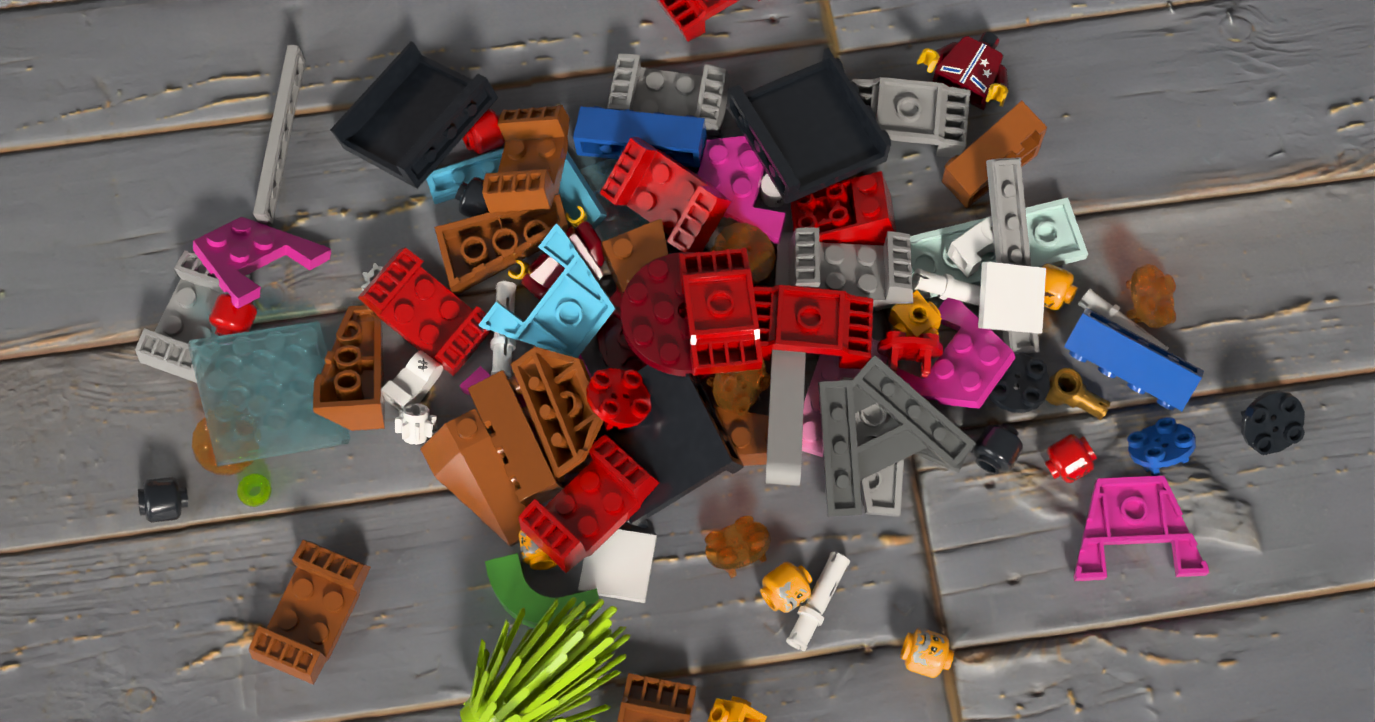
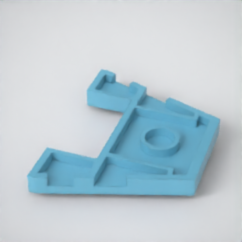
M556 223L538 247L561 264L565 270L525 321L496 301L479 323V326L545 350L578 358L616 307L562 227Z

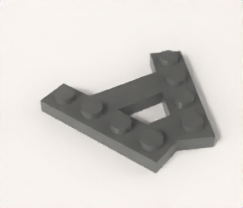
M875 355L853 380L823 381L818 383L827 517L862 515L860 480L925 448L932 451L953 470L976 445L972 439ZM877 403L901 424V426L857 446L855 413Z

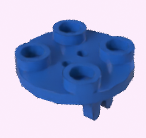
M1170 417L1159 419L1155 425L1133 432L1127 437L1129 456L1133 462L1144 467L1146 472L1150 471L1152 476H1160L1159 468L1169 467L1180 462L1182 464L1188 462L1189 456H1191L1196 448V437L1193 431L1182 424H1177L1176 420Z

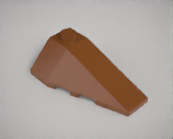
M366 305L349 306L336 333L337 339L332 350L327 352L322 372L317 374L314 381L313 411L351 431L385 429V398L382 393V388L384 387L382 320Z
M474 408L445 423L420 450L435 478L443 486L445 485L465 506L470 508L493 532L511 547L519 543L521 527L518 517L526 506L519 501L515 493L518 488L509 479L503 467L505 463L495 449L485 425Z

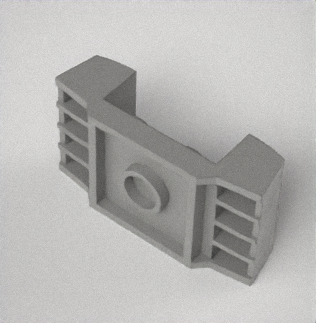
M618 54L606 109H630L635 112H661L666 115H692L697 118H705L706 135L721 136L731 80L726 69L716 66L704 65L703 76L643 68L641 67L640 55Z
M896 78L851 79L857 85L861 99L865 105H869L872 108L876 122L881 130L887 131L891 141L937 145L936 156L954 157L955 155H960L966 148L970 90L948 87L944 83Z
M819 228L795 229L788 242L789 286L846 291L851 295L873 298V307H884L889 304H913L910 234L888 231L884 246L820 243Z
M184 250L174 268L181 279L155 331L144 328L135 351L140 363L199 384L209 365L214 362L224 341V338L215 334L217 328L209 322V315L217 297L228 292H223L219 286V279L214 273H209L196 254Z

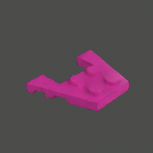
M738 136L707 140L698 176L713 185L716 190L732 201L723 217L727 219L730 217L744 224V228L754 233L757 231L767 236L769 241L780 244L786 214L755 208L764 168L746 138Z
M242 216L193 240L194 253L209 273L216 275L219 279L220 288L223 292H228L231 295V302L238 309L260 297L261 287L247 278L246 275L284 255H287L308 270H312L327 262L331 257V249L326 246Z
M947 298L938 308L942 318L940 324L958 332L943 351V355L931 367L928 378L924 377L921 379L897 368L895 373L906 383H909L925 399L937 400L939 404L980 409L1016 357L1013 350L991 329L978 328L979 318L961 301Z
M1165 476L1097 478L1074 572V581L1105 580L1107 578L1104 545L1170 542L1172 544L1176 577L1206 576L1209 573V567L1206 561L1202 560L1196 547L1198 544L1193 534L1189 533L1182 518L1183 513Z

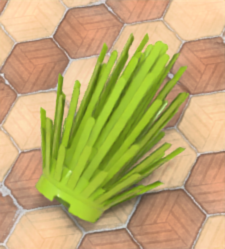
M573 597L548 625L549 620L554 615V610L559 605L558 599H556L533 630H527L506 667L496 678L525 616V608H521L508 637L509 622L506 618L488 667L490 653L488 649H485L486 643L481 639L471 695L464 703L465 706L460 710L462 722H545L590 701L591 696L587 695L588 693L622 672L615 670L598 680L597 678L624 661L627 657L626 654H621L596 671V668L614 655L612 652L629 640L631 636L630 634L623 635L614 642V639L627 627L620 626L613 633L611 629H608L612 625L610 618L617 612V608L610 606L589 625V620L604 605V600L598 599L577 620L575 618L586 607L585 601H582L563 619L577 601V598ZM604 704L566 718L559 717L548 722H596L595 719L589 716L606 711L611 706Z

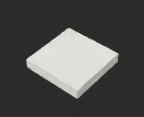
M982 262L978 328L1041 334L1043 329L1046 268Z
M618 529L591 556L584 558L578 591L584 592L597 588L598 596L645 603L657 535Z

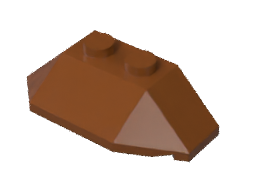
M533 347L511 363V367L554 475L560 478L585 461L603 424V420L592 411L587 402L586 388L590 381V376L583 360L539 347Z

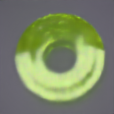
M250 474L244 477L237 489L239 499L250 507H258L266 503L272 492L270 482L260 474ZM258 486L261 488L258 495H250L253 487Z

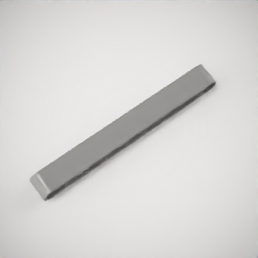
M782 232L780 244H777L775 286H789L788 242L794 232ZM772 350L765 484L800 486L806 353Z

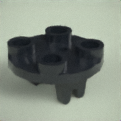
M1014 353L1015 360L988 397L999 408L1014 413H1026L1037 409L1045 401L1050 389L1049 375L1046 372L1047 366L1042 360L1034 359L1022 353Z
M1281 390L1266 392L1255 398L1246 410L1241 411L1243 417L1241 433L1244 440L1261 455L1281 452L1292 444L1300 442L1304 437L1305 411L1299 399L1289 392Z

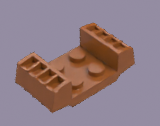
M563 105L502 110L498 126L505 139V145L498 173H485L482 194L489 213L551 209L554 196L559 192L568 150L570 118Z
M302 540L292 558L297 568L267 628L258 626L249 646V652L252 659L314 685L323 666L329 660L356 605L361 588L371 567L313 542Z
M628 673L617 722H690L695 703L696 686Z

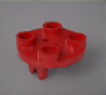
M889 331L886 333V339L877 343V351L882 356L888 357V367L894 372H897L898 361L900 360L921 362V377L928 378V374L931 372V359L943 355V344L939 343V335L925 333L919 337H906L905 332Z
M616 368L597 370L587 385V402L592 411L601 420L605 421L604 424L607 430L612 429L613 426L618 427V429L637 426L646 419L651 411L650 394L642 383V376L635 370L629 369L625 371Z

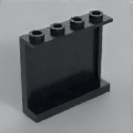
M410 41L330 131L343 149L418 189L498 99V96L486 77L477 74L473 79H470L423 56L415 43Z
M829 48L824 49L821 62L744 93L740 85L728 89L726 104L728 111L786 204L887 161L891 147L889 134L886 130H881L876 122L872 108L869 105H865L860 97L857 85L853 81L850 82L844 73L842 62L839 58L833 56Z
M649 365L637 371L642 376V383L647 388L651 398V411L646 419L637 426L623 429L613 426L610 430L606 429L605 421H603L594 440L596 442L606 434L660 482L643 501L640 509L627 520L629 524L642 528L648 527L647 518L722 472L728 471L734 474L744 468L699 376H693V373L686 374V376L671 375L656 370Z

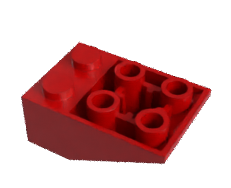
M882 171L837 182L791 202L793 231L796 228H819L820 243L884 246L887 232H896L891 194Z

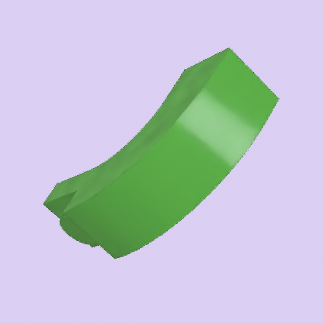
M518 553L485 561L490 584L503 608L515 619L521 608H525V616L521 623L533 629L556 599H558L559 605L554 610V615L549 620L548 625L571 598L576 597L577 601L563 619L574 607L585 601L586 607L576 617V619H579L599 599L597 588L559 598L538 594L530 588L525 580Z

